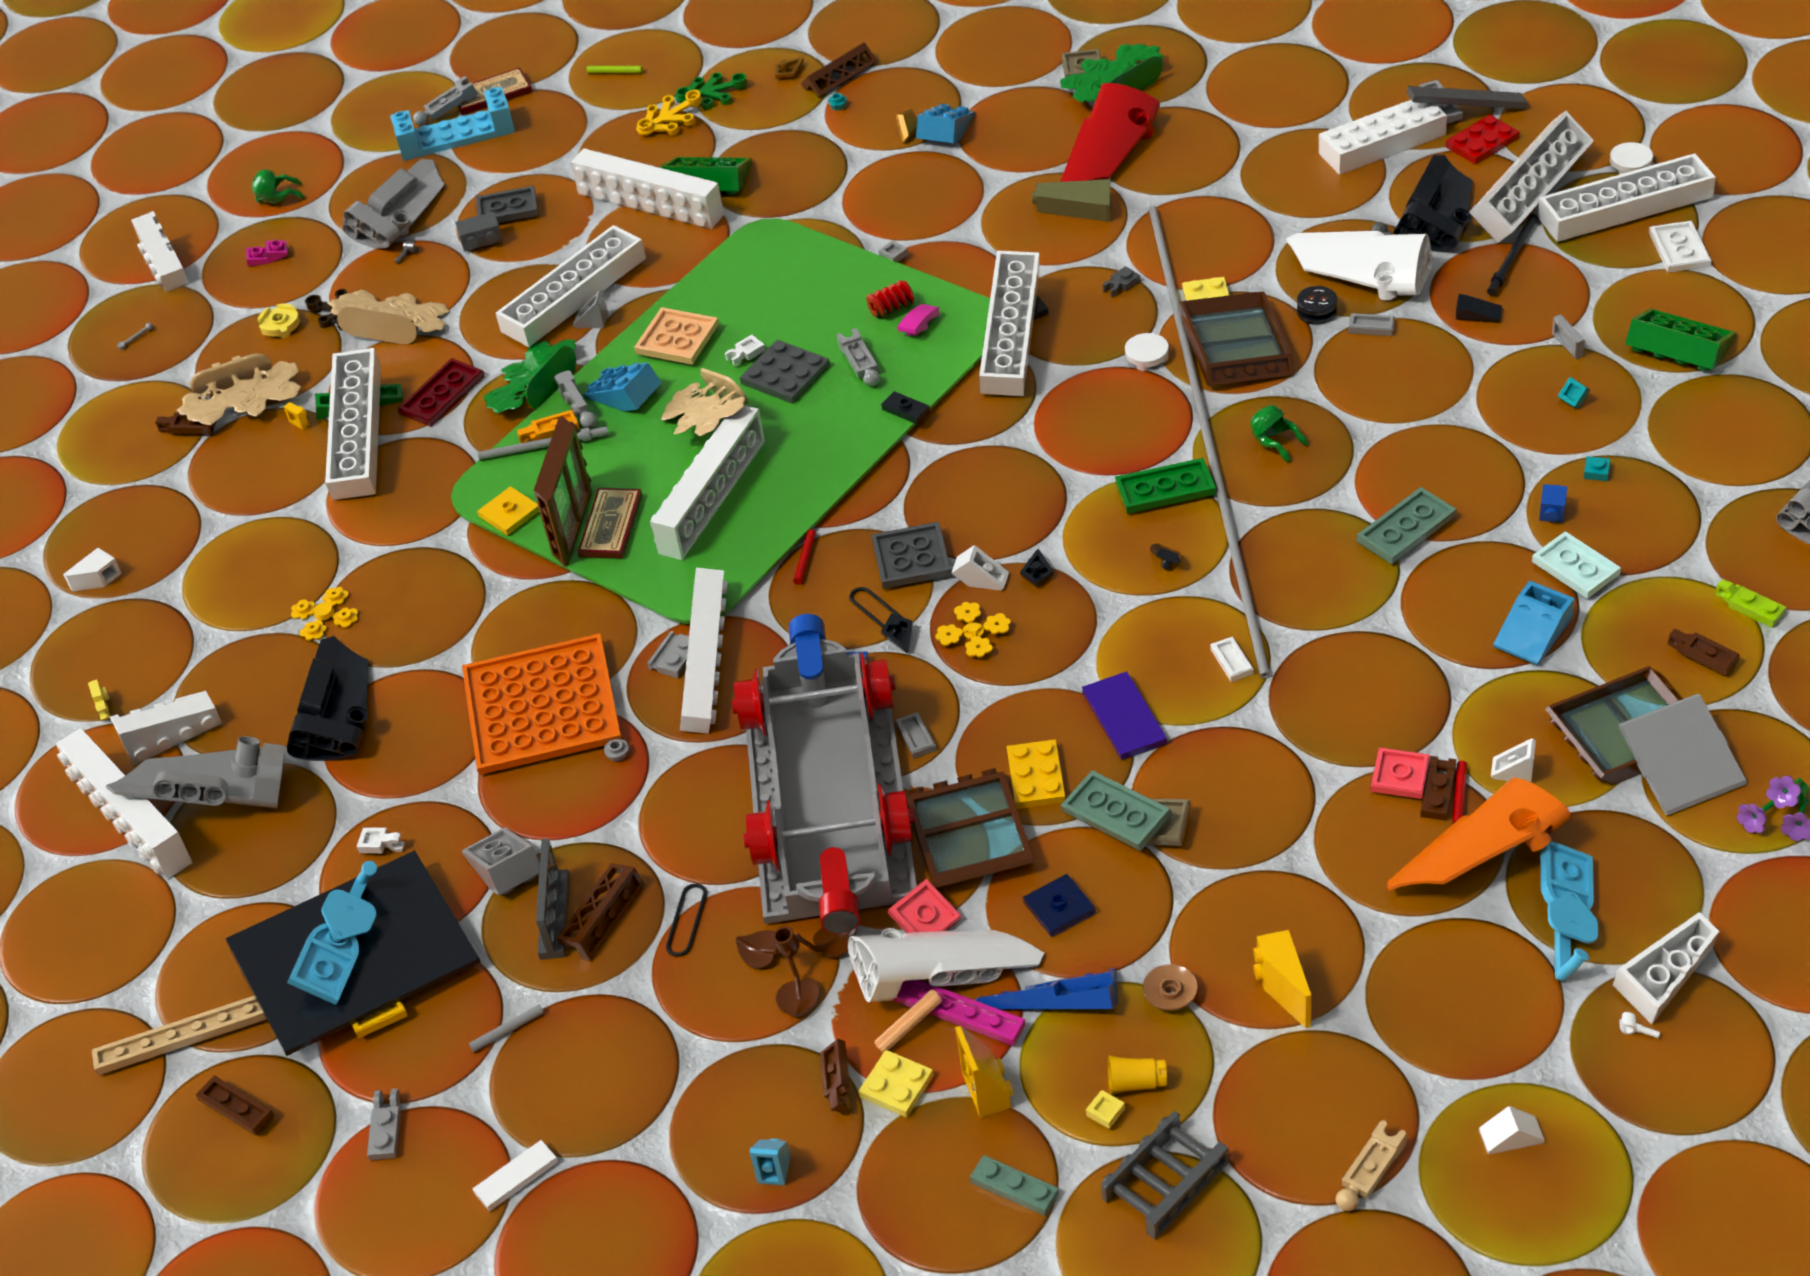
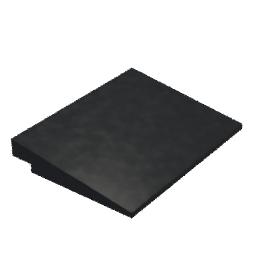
M415 850L378 867L377 872L368 880L361 899L374 906L376 917L367 933L355 936L359 945L358 957L336 1005L287 982L308 936L314 928L326 923L321 909L328 894L333 890H343L350 893L356 878L225 938L242 976L286 1056L481 963L479 956Z

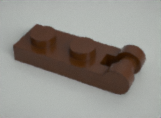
M1430 756L1420 817L1447 821L1457 759L1449 758L1447 761L1440 760L1436 756ZM1437 770H1445L1447 772L1446 774L1437 773Z

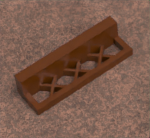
M863 42L809 75L801 85L805 90L811 87L819 98L875 64L877 59L866 43ZM865 53L870 61L868 63L861 62L859 57ZM849 63L855 64L854 71L845 70V66ZM834 72L841 73L840 80L831 79V74ZM825 81L826 88L821 91L816 83Z
M610 864L556 938L559 944L575 947L582 959H592L645 885L635 867ZM615 873H621L618 878L611 880ZM608 891L604 897L597 899L600 894ZM594 910L590 916L583 919L586 913ZM580 929L575 938L569 937L572 932Z

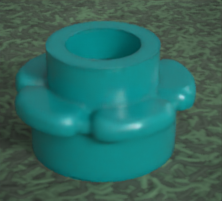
M834 93L828 99L833 110H842L846 107L847 97L841 93Z

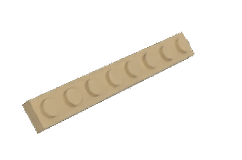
M251 996L91 1049L94 1070L97 1075H101L266 1020L255 997Z

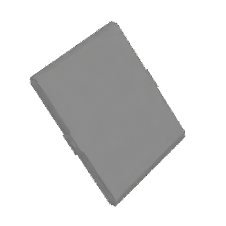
M1699 694L1619 724V729L1638 763V768L1643 777L1646 778L1661 809L1667 816L1747 784L1746 778L1731 753L1722 731L1717 727Z

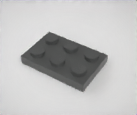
M534 186L476 196L478 216L494 211L498 223L538 216Z

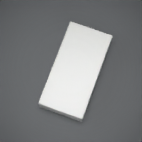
M1233 636L1210 644L1211 652L1231 682L1254 675L1253 667Z

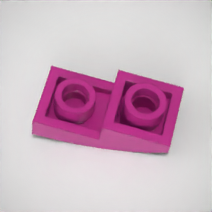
M266 241V247L246 248L247 266L267 264L287 256L286 241Z
M925 304L915 307L900 322L898 331L906 332V335L909 336L919 335V332L927 329V322L940 315L939 307Z

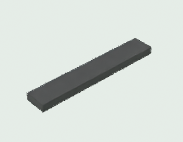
M1408 86L1406 91L1413 103L1526 109L1528 103L1523 95L1517 92Z

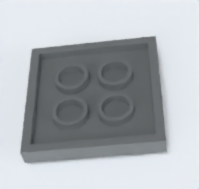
M776 340L740 376V382L742 385L793 404L830 366V361L826 357Z
M939 522L871 534L883 589L952 576Z

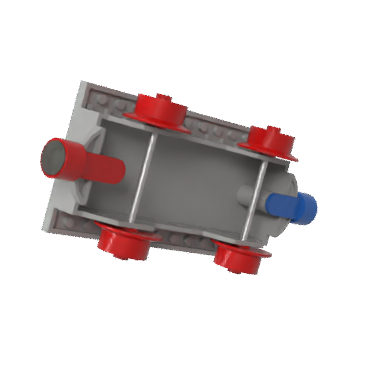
M802 614L793 618L789 623L790 645L782 649L773 658L774 666L762 667V686L757 668L754 669L753 679L734 682L735 699L732 700L733 713L738 715L741 731L746 730L754 812L746 814L747 833H743L745 848H749L753 866L758 865L764 924L820 916L821 926L824 930L834 934H843L854 930L860 924V909L896 904L917 887L911 848L913 840L910 826L911 823H915L913 808H908L905 790L903 791L892 708L894 707L891 691L896 690L894 675L889 676L887 660L882 659L868 662L862 652L860 653V663L859 653L846 654L845 647L837 642L826 640L825 625L819 616Z

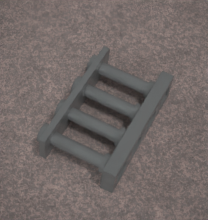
M1174 1111L1169 1117H1164L1159 1122L1157 1129L1150 1136L1147 1135L1141 1140L1139 1147L1132 1154L1124 1157L1120 1167L1113 1174L1109 1173L1103 1179L1101 1184L1102 1200L1108 1203L1115 1195H1118L1145 1215L1146 1233L1156 1240L1228 1165L1229 1147L1219 1141L1213 1148H1205L1180 1130V1114ZM1173 1138L1200 1157L1201 1161L1195 1167L1189 1168L1162 1149V1147ZM1154 1156L1183 1177V1179L1176 1187H1170L1143 1166ZM1134 1176H1137L1163 1195L1164 1199L1158 1206H1151L1126 1188L1125 1185Z

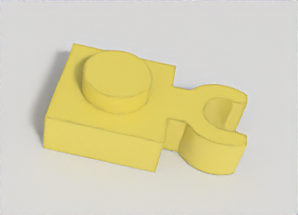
M97 679L88 682L101 721L110 719L109 708L106 702L110 700L106 687L101 688Z

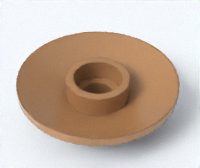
M1166 964L1154 968L1147 974L1143 982V993L1147 1001L1154 1007L1166 1011L1179 1010L1188 1006L1195 999L1198 989L1195 976L1188 969L1174 964Z

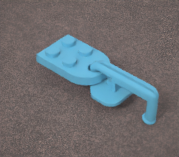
M1551 841L1540 850L1541 892L1548 904V922L1555 931V978L1563 981L1573 974L1584 961L1589 959L1587 952L1579 948L1574 950V955L1571 957L1570 937L1584 943H1593L1598 937V921L1590 911L1594 902L1593 856Z
M373 861L364 862L350 893L343 890H333L328 894L321 909L326 923L314 928L308 936L288 979V984L336 1005L358 957L359 945L355 936L367 933L376 917L374 906L361 899L368 880L377 872L376 863Z

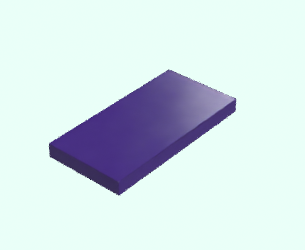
M1127 671L1082 687L1083 695L1121 760L1167 744L1165 734Z

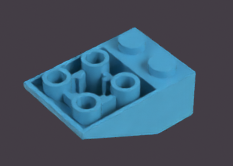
M939 104L938 107L926 109L925 112L918 114L916 138L947 143L958 142L974 117L975 111H969L968 107L959 106L957 109L950 108L948 104Z
M648 362L634 363L629 366L621 365L617 368L608 367L600 373L601 376L598 380L588 386V390L583 394V397L621 411L637 410L662 382Z
M1529 581L1513 604L1493 643V647L1538 665L1572 620L1575 598Z

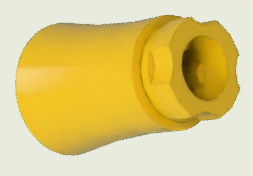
M1108 1056L1110 1095L1167 1086L1165 1060Z

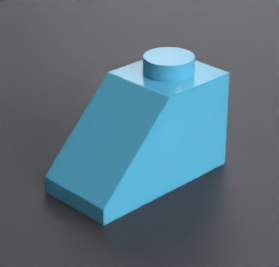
M776 1138L758 1140L750 1148V1157L757 1183L785 1185L791 1159L788 1142Z

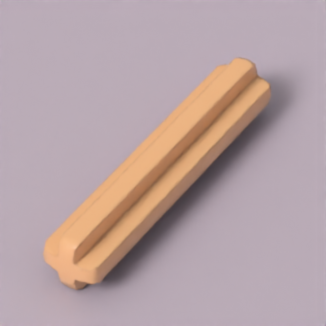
M930 990L875 1040L874 1043L878 1049L884 1053L885 1050L892 1048L941 1003L942 999L939 994L934 990Z

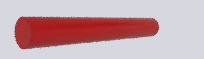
M809 529L797 565L793 582L797 585L802 584L816 536V531L813 529Z
M1465 761L1457 762L1452 824L1464 816L1467 762Z

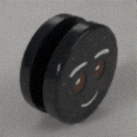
M1311 286L1303 289L1298 294L1297 315L1302 321L1319 325L1328 323L1335 318L1337 314V295L1332 289L1324 286Z

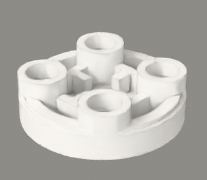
M1622 143L1615 146L1610 153V163L1619 171V175L1651 166L1653 162L1652 150L1640 143Z
M1138 334L1130 338L1125 345L1127 360L1136 365L1140 371H1146L1150 367L1168 361V342L1158 334Z

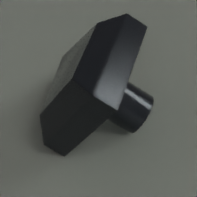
M1158 543L1152 544L1150 547V551L1155 556L1163 559L1162 568L1170 570L1172 562L1179 564L1182 560V555L1176 550Z
M1037 549L1020 571V574L1037 587L1054 575V572L1041 551Z
M891 613L881 630V635L905 653H908L913 621Z

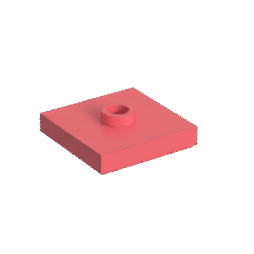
M1379 747L1371 782V792L1422 799L1430 755Z
M927 879L889 908L887 912L906 933L947 931L962 917Z

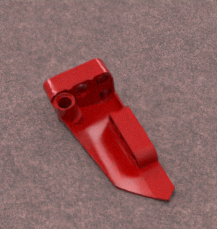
M1116 83L1102 84L1090 117L1085 118L1060 182L1111 178L1140 139L1144 140L1153 136L1154 128L1152 124L1160 108L1159 101L1133 87Z

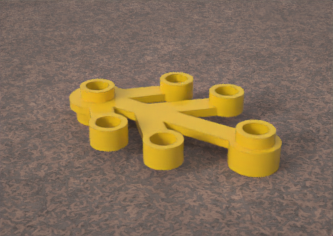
M698 90L687 92L685 95L686 101L672 109L670 108L675 105L674 97L672 95L665 96L662 99L663 105L660 114L657 105H649L646 117L637 123L638 134L648 136L654 131H667L669 135L673 136L679 133L676 123L661 124L663 122H684L685 126L693 125L695 123L693 114H676L690 106L692 108L700 106L702 102L700 92Z

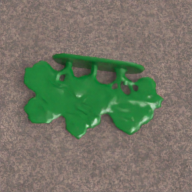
M1122 44L1116 51V60L1110 61L1107 58L1098 60L1084 59L1081 68L1085 72L1071 74L1061 79V88L1076 89L1073 98L1079 102L1096 101L1100 90L1099 86H1102L1104 83L1126 85L1141 91L1153 84L1162 72L1163 55L1159 53L1161 47L1155 45L1147 46L1145 44Z
M562 340L553 346H550V343L547 341H542L530 346L524 354L525 361L512 363L501 369L502 373L506 374L504 380L510 381V383L496 388L484 396L487 408L493 409V412L497 414L509 409L514 410L523 404L524 400L522 398L526 396L530 407L536 410L559 388L554 376L564 371H570L572 375L574 374L576 356L573 350L576 348V344H574L576 340ZM526 390L524 394L515 396L517 393Z

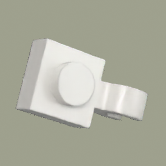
M363 828L356 847L359 853H383L384 848L401 852L404 849L405 842L400 841L401 833H389L387 828Z

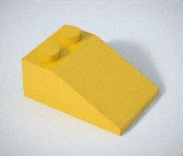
M1289 930L1257 936V948H1253L1256 964H1253L1256 980H1261L1264 990L1305 1028H1310L1311 993Z
M955 1027L962 1075L979 1117L983 1118L1010 1109V1097L1014 1096L1010 1081H1004L1002 1076L1005 1074L1001 1059H995L992 1049L963 1027Z

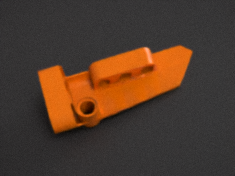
M1513 777L1470 815L1460 817L1388 881L1387 889L1391 891L1413 884H1446L1481 863L1523 842L1527 844L1532 852L1541 850L1552 840L1549 833H1554L1571 818L1570 811L1562 802L1541 787L1527 780Z

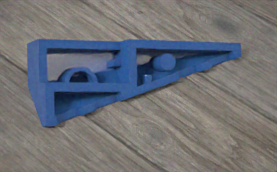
M1111 968L1104 973H1087L1080 977L1026 986L1025 990L1002 991L1000 994L979 996L976 1000L996 1009H1113L1118 1004L1116 968Z

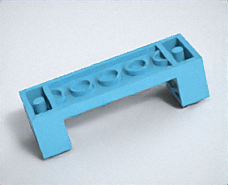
M494 87L484 91L488 107L487 111L459 116L455 119L440 121L432 125H424L414 129L409 110L399 111L390 115L403 161L515 133L503 88Z

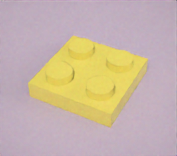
M1224 277L1182 282L1185 301L1229 295Z
M885 1050L859 1089V1097L907 1118L934 1077L933 1069Z

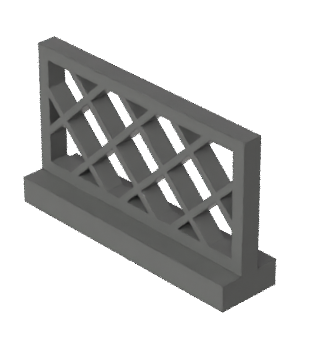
M549 838L541 839L536 922L539 928L538 956L540 960L566 957V945L559 944L556 938L568 921L570 874L568 869L559 870Z

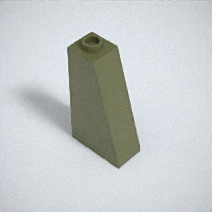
M1110 179L1036 183V191L1032 192V202L1037 204V212L1111 221Z

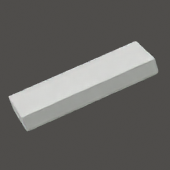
M540 1140L475 1186L473 1192L490 1212L557 1164L558 1160L543 1141Z

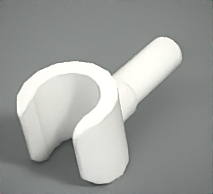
M1630 1012L1622 1014V1019L1619 1020L1622 1033L1633 1034L1641 1032L1655 1038L1659 1037V1031L1637 1024L1635 1014Z

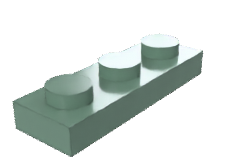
M985 1155L982 1156L970 1176L972 1184L1043 1216L1047 1215L1059 1195L1057 1187Z

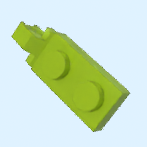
M1723 579L1717 584L1715 595L1723 598L1728 603L1729 608L1771 628L1774 627L1786 612V606L1743 586L1734 585L1732 582Z

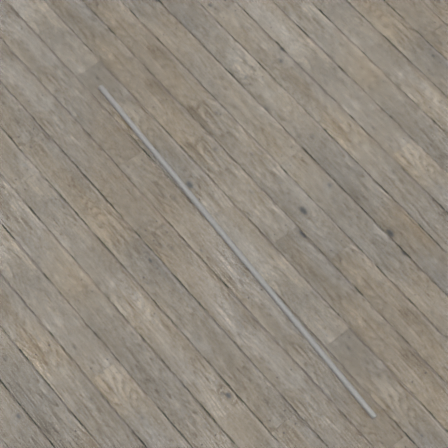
M1150 206L1148 210L1210 469L1216 487V494L1260 677L1268 678L1270 672L1189 339L1182 325L1180 303L1157 208L1156 206Z

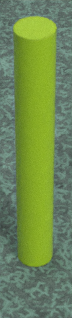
M587 66V73L642 74L643 67Z

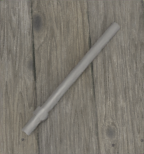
M607 426L591 430L590 428L580 429L581 432L577 434L578 440L583 442L592 441V438L609 435ZM551 438L478 452L479 460H485L549 447Z

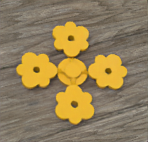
M342 587L329 588L325 591V596L322 597L323 603L315 606L313 601L308 602V600L303 599L296 605H293L291 607L293 619L300 618L305 620L308 616L312 615L317 619L314 622L305 624V628L300 630L301 637H305L307 641L321 639L324 636L323 632L327 630L321 620H327L332 616L335 620V626L341 625L342 628H348L352 623L357 622L358 611L355 608H343L334 613L333 607L344 603V600L349 596L348 591L343 590Z
M963 602L961 606L954 608V613L957 615V620H964L969 624L965 625L963 630L956 628L953 624L940 626L937 629L935 639L940 641L941 645L948 646L952 643H958L959 638L964 635L968 641H971L965 644L966 654L970 657L977 656L982 658L985 654L992 651L989 639H982L984 629L990 631L993 635L1007 633L1011 620L1006 618L1003 613H998L995 616H988L987 621L982 626L974 622L975 618L981 616L979 604Z

